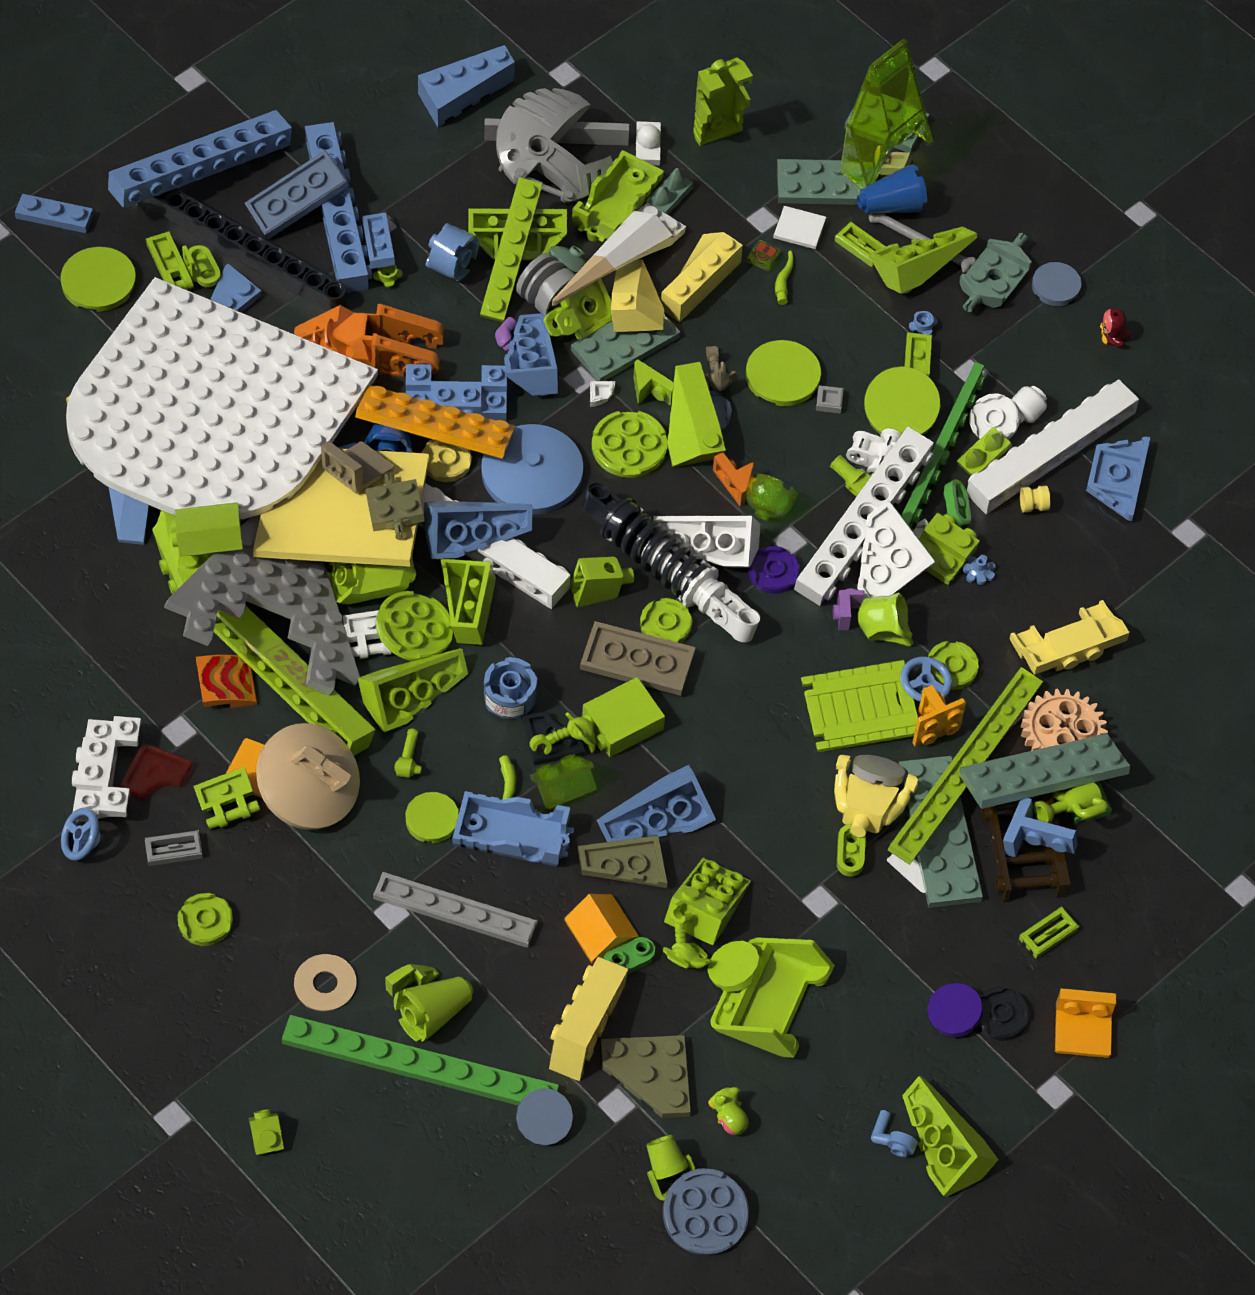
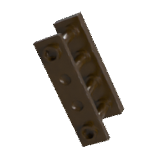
M1052 792L1039 795L1038 801L1046 802L1049 805L1054 804ZM1018 805L983 808L982 817L983 821H988L998 877L995 879L996 891L1001 893L1003 903L1009 901L1012 889L1050 886V888L1055 889L1056 898L1067 897L1071 884L1064 852H1058L1046 846L1044 851L1017 853L1016 857L1005 855L1003 839L1007 830L1000 831L998 818L1014 816ZM1055 814L1051 824L1059 826L1057 814ZM1036 862L1050 864L1051 872H1049V875L1009 878L1007 865Z

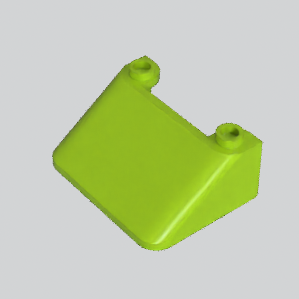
M751 939L748 943H751L758 950L762 959L761 972L758 977L755 975L752 979L753 982L748 987L739 991H723L711 1017V1026L719 1033L778 1056L794 1058L799 1042L795 1036L787 1034V1031L808 984L824 985L835 965L813 940Z

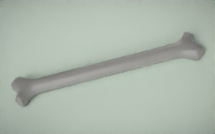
M872 213L869 215L870 223H881L911 240L916 238L930 240V238L892 219L885 213ZM957 254L951 261L958 264L962 268V273L965 274L975 263L976 258Z

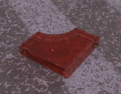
M143 743L122 779L119 788H129L131 795L145 799L150 792L159 787H181L192 767V762Z

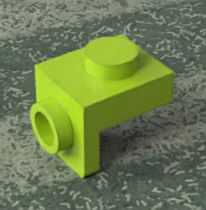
M270 1109L254 1112V1117L249 1118L255 1154L284 1149L277 1113H271Z

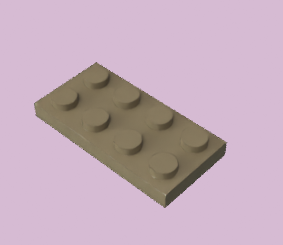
M595 621L580 663V670L626 682L638 677L645 687L681 696L695 654V647Z

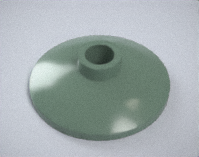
M551 246L550 253L557 261H560L565 267L576 273L587 263L583 257L585 253L576 246H572L570 249L562 246Z

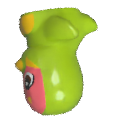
M727 1087L718 1091L708 1101V1104L718 1112V1123L723 1126L727 1133L734 1136L740 1135L747 1130L749 1119L740 1108L742 1103L738 1101V1094L741 1090L737 1087Z

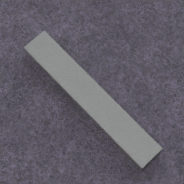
M485 118L484 140L496 141L497 128L501 119ZM576 122L557 143L628 146L629 124Z
M382 872L373 894V899L526 948L529 947L537 926V920Z

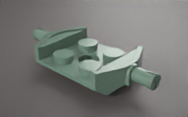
M1019 233L1013 242L989 239L986 249L966 274L962 273L959 282L963 292L970 296L966 303L963 304L965 311L968 309L967 312H972L977 303L994 308L1002 306L1031 267L1032 261L1021 249L1028 240L1025 234L1023 236V233ZM997 275L1000 279L992 280L988 276Z

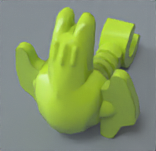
M567 712L566 716L569 718L567 728L564 727L547 736L542 734L534 736L530 741V747L532 751H536L538 745L543 743L542 750L548 755L552 749V744L571 735L575 739L586 742L591 753H593L596 745L593 724L584 717L573 718Z
M677 902L670 907V916L675 922L676 943L672 946V950L664 947L663 952L669 960L684 968H703L710 963L711 959H707L708 955L697 944L686 942V921L692 918V914L683 915L680 908L684 905V902Z

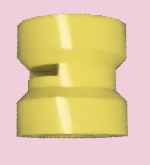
M1047 485L1039 486L1034 490L1030 487H1021L1020 506L1023 513L1031 512L1033 509L1049 511L1050 493Z

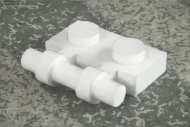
M378 611L343 615V625L349 643H358V646L351 647L353 657L364 659L368 658V655L383 653L384 656L392 655L391 651L382 641L381 643L366 645V640L379 639L376 630Z

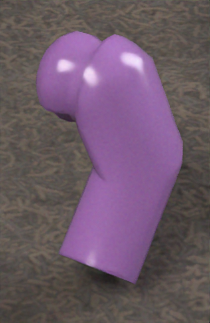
M508 317L495 333L497 344L499 347L502 346L505 351H509L510 341L513 340L510 333L517 325V322L511 317Z

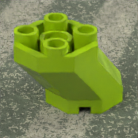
M411 559L410 567L330 562L329 565L333 566L332 572H327L335 600L342 604H353L402 592L408 588L409 583H412L416 577L413 559Z

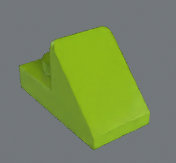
M637 359L634 362V383L638 405L651 393L657 400L664 401L671 406L674 382Z

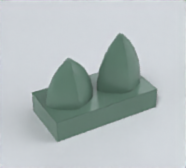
M676 168L649 196L645 204L648 202L668 215L693 189V182L684 177L683 171L680 168Z

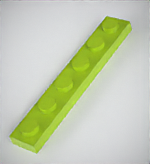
M518 178L480 317L501 323L505 321L543 183Z

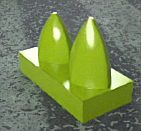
M992 427L957 460L958 465L970 476L976 472H982L992 461L999 459L1012 447L1011 442L995 427Z

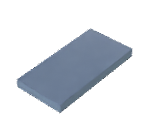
M324 150L245 202V205L266 238L270 239L349 187V184L328 152Z

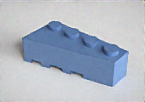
M505 45L418 75V94L436 126L439 128L445 124L446 119L451 116L455 118L467 106L476 105L480 102V98L487 94L492 95L513 82L515 77V61Z

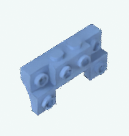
M406 364V394L411 397L431 400L435 404L456 407L460 411L471 414L477 413L485 418L506 422L507 374L505 366L482 365V382L431 381V365Z

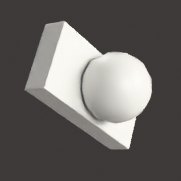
M637 122L636 157L651 165H660L661 122Z

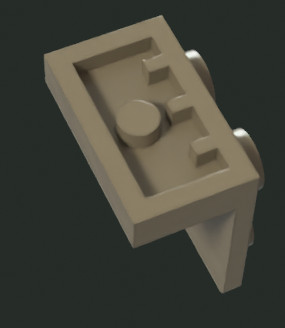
M330 441L321 445L322 468L355 494L383 478L384 474L394 471L392 463L364 442H359L346 451L336 447Z

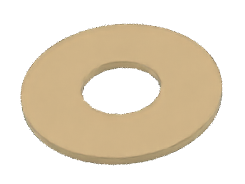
M331 954L316 955L307 959L298 968L294 978V988L297 997L305 1006L316 1011H333L347 1004L354 995L356 975L351 965L343 958ZM323 972L333 974L337 978V987L330 993L318 992L313 986L314 978L318 974Z

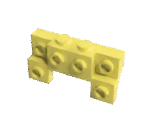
M1101 600L1096 606L1084 609V607L1080 608L1079 615L1082 618L1081 621L1045 633L1044 639L1033 625L1030 626V630L1016 635L1011 633L1010 641L1020 658L1026 659L1035 675L1052 668L1055 671L1068 670L1086 660H1096L1103 654L1104 649L1127 641L1129 631L1123 621L1114 616L1105 602Z

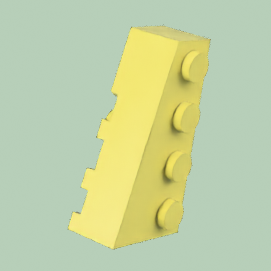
M597 957L593 966L588 965L583 976V985H577L573 993L572 1000L574 1001L572 1005L567 1004L561 1018L563 1022L561 1025L556 1024L551 1034V1040H554L549 1066L550 1070L577 1081L581 1080L584 1073L585 1060L590 1061L597 1038H601L608 1016H611L625 987L628 968Z

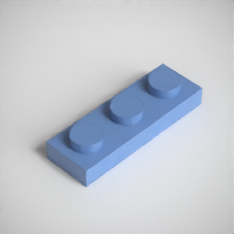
M22 194L15 210L16 219L87 233L94 215L93 208Z
M386 212L362 216L371 269L395 265Z

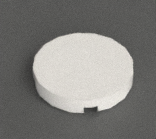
M988 394L980 398L975 403L976 405L973 407V410L971 409L969 424L973 433L979 439L992 427H995L1005 438L1010 439L1016 433L1020 424V413L1015 403L1001 394Z

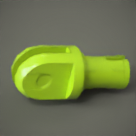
M839 455L830 465V468L846 481L845 487L856 497L871 478L863 468L856 470L842 455Z

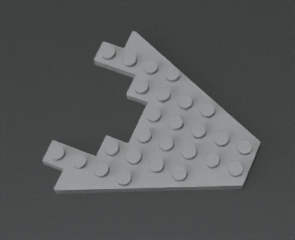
M261 514L250 517L241 526L243 549L215 552L169 597L164 605V608L187 617L183 633L184 637L208 646L213 637L217 611L220 610L240 618L244 612L245 602H250L291 619L288 638L312 648L305 686L330 695L334 690L336 678L355 686L360 677L324 562L253 557V548Z

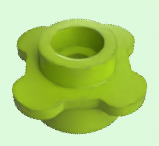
M396 265L378 268V271L373 273V278L384 283L385 287H392L394 282L402 277L403 273L402 270L397 269Z

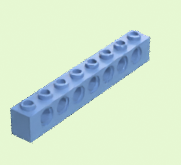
M277 110L112 170L109 172L108 190L123 208L137 204L143 200L290 146L292 127Z
M334 122L305 126L306 145L310 160L326 150L346 181L350 183L349 169H344L343 166L346 164L345 151L339 149V146L342 145L340 131H335ZM348 187L320 205L335 277L337 281L344 285L346 293L369 290L368 280L372 279L370 264H365V260H368L366 245H361L360 242L363 240L362 227L356 224V221H359L357 206H352V202H355L353 188Z

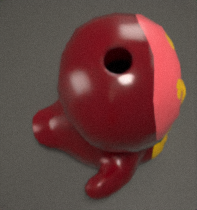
M1112 308L1108 309L1104 314L1100 328L1102 329V342L1105 345L1122 347L1124 345L1123 341L1132 335L1131 330L1125 328L1126 316L1122 310Z

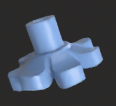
M980 555L977 559L971 556L967 563L963 565V572L967 573L966 580L969 583H973L977 579V584L983 585L986 580L992 581L995 574L992 571L995 570V564L993 562L987 563V556Z

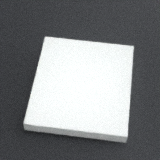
M784 206L773 238L816 249L826 217Z

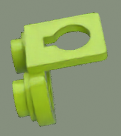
M186 245L182 246L184 264L192 281H197L204 287L216 285L221 274L210 250L202 245L193 246L189 250Z

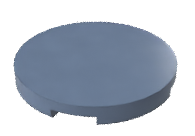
M696 1169L685 1173L670 1187L663 1203V1220L668 1234L681 1248L697 1255H716L730 1249L743 1235L749 1219L748 1201L742 1188L723 1172L714 1169Z

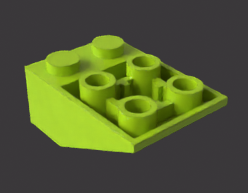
M702 858L672 896L664 922L675 927V922L670 916V907L677 902L683 901L684 905L680 908L683 915L692 914V918L686 921L685 932L714 945L731 919L751 880L718 865L714 861Z

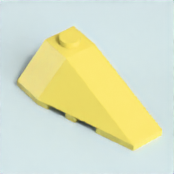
M635 260L616 270L611 302L614 332L664 330V308L643 260Z

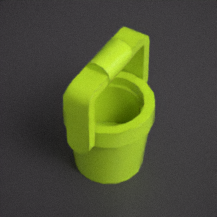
M672 1135L660 1137L646 1145L652 1170L647 1172L656 1198L663 1201L667 1192L661 1194L656 1180L673 1176L687 1168L689 1172L695 1170L690 1155L688 1154L683 1157Z

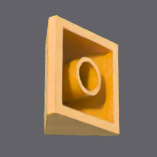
M588 894L565 917L566 924L591 963H594L597 957L604 958L609 950L639 937L612 894Z

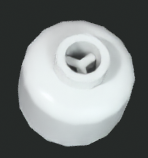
M1035 386L1022 387L1011 399L1020 413V423L1023 421L1034 423L1047 408L1046 395Z

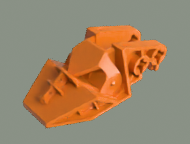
M383 304L377 305L376 314L354 313L339 305L296 326L294 330V335L378 369V374L404 377V374H406V364L431 365V375L437 373L438 369H440V357L437 353L410 344L412 339L421 338V340L426 341L428 348L437 349V344L443 345L444 326L436 320Z

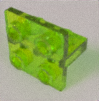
M572 754L561 758V763L554 766L547 764L537 768V773L530 775L533 782L537 783L545 807L550 809L597 790L590 770L594 768L593 762Z

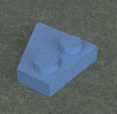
M227 264L210 300L238 312H243L258 300L262 293L257 286L231 265Z

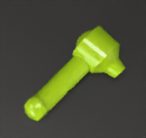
M414 728L408 730L402 757H399L395 763L396 776L411 778L414 774H421L422 766L416 765L412 759L418 739V730Z

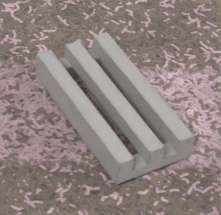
M199 830L145 838L148 866L203 858ZM195 840L194 843H187V844H180V845H179V844H172V843H179V842H186V841ZM171 844L167 847L151 848V846Z

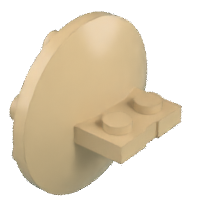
M301 723L285 727L266 742L258 758L256 769L257 783L264 802L279 819L293 827L305 830L327 828L344 818L356 802L360 777L354 755L339 736L322 726Z

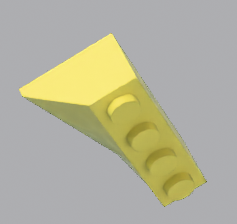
M724 232L703 234L679 276L662 291L661 303L664 312L680 323L741 263L743 245Z

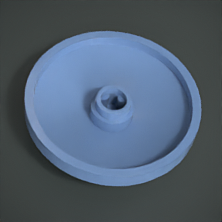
M537 424L519 425L514 429V434L503 459L483 454L481 466L482 480L487 492L497 503L532 504V515L543 514L561 508L576 495L582 483L583 460L575 443L559 430Z

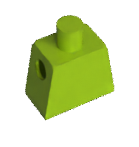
M615 557L578 559L570 583V589L577 608L615 599L618 597L622 584L634 582V573L631 567L621 569L618 559Z

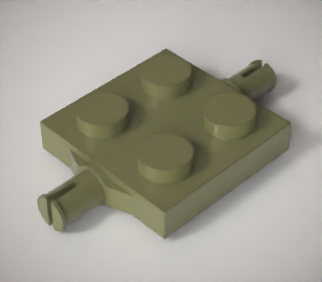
M389 472L390 480L388 473L384 474L385 485L365 489L373 531L394 529L396 539L401 540V533L404 540L407 537L405 527L425 521L416 479L396 483L395 475Z

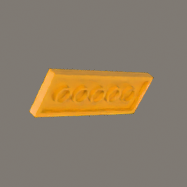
M371 385L368 386L355 418L502 459L515 429L514 425H510L503 420H492L483 417L481 414L460 411L456 407L435 404L431 400H421L411 397L406 393H396L386 390L381 386Z

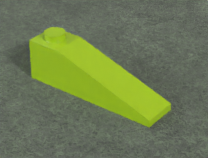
M700 362L675 367L667 439L672 468L714 460V456L726 451L720 424Z
M456 649L359 677L358 683L364 705L381 731L386 732L410 722L417 712L431 705L433 699L442 692H447L468 675L463 649Z

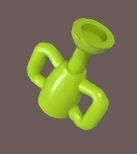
M1094 782L1052 792L1053 798L1059 800V802L1049 805L1046 802L1038 801L1033 805L1036 819L1050 824L1054 815L1063 811L1076 813L1077 816L1083 819H1090L1108 810V804L1102 799L1100 789Z

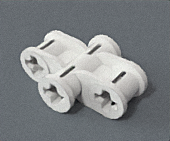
M884 429L881 437L865 431H857L853 435L854 442L852 447L848 449L846 457L855 464L868 467L866 472L872 476L900 438L901 433L894 429ZM908 457L902 458L905 462H913V460Z

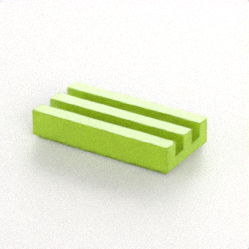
M852 222L835 236V242L870 267H873L874 264L869 254L875 251L868 247L866 243L876 251L886 247Z
M1060 907L1020 934L1019 940L1022 943H1026V948L1029 951L1032 950L1033 956L1037 959L1077 932L1079 926L1064 908ZM1061 916L1064 918L1033 941L1030 938ZM1068 924L1070 925L1068 928H1066L1065 930H1063L1062 932H1060L1059 934L1045 942L1040 947L1037 946L1049 937H1051L1052 935H1054L1055 933H1057L1059 930L1067 926Z

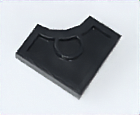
M549 711L522 716L533 765L586 756L583 740L575 739L571 735L552 744V749L548 755L542 750L543 743L538 745L536 751H532L530 741L534 736L539 734L547 736L564 727L552 719Z

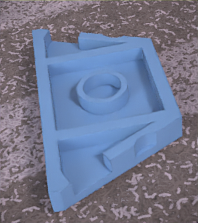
M1142 437L1141 441L1128 443V440H1122L1114 444H1098L1095 449L1086 491L1128 521L1133 519L1150 437Z

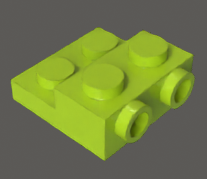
M937 513L925 527L919 538L936 561L926 571L949 585L963 568V565L976 552L980 542L977 539L976 533L969 528L963 530L957 526L956 521L950 515L945 514L942 516Z

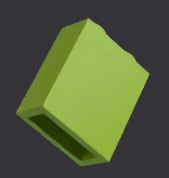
M238 502L175 509V519L171 520V537L173 547H178L179 557L243 549Z
M638 677L583 704L581 716L592 722L596 744L600 750H605L609 757L664 730L665 723L664 714Z

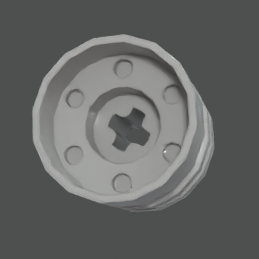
M545 253L535 258L525 268L518 280L516 291L529 304L535 305V308L546 316L555 308L561 307V303L552 306L553 299L576 274L570 269L564 268V265L557 261L552 254Z

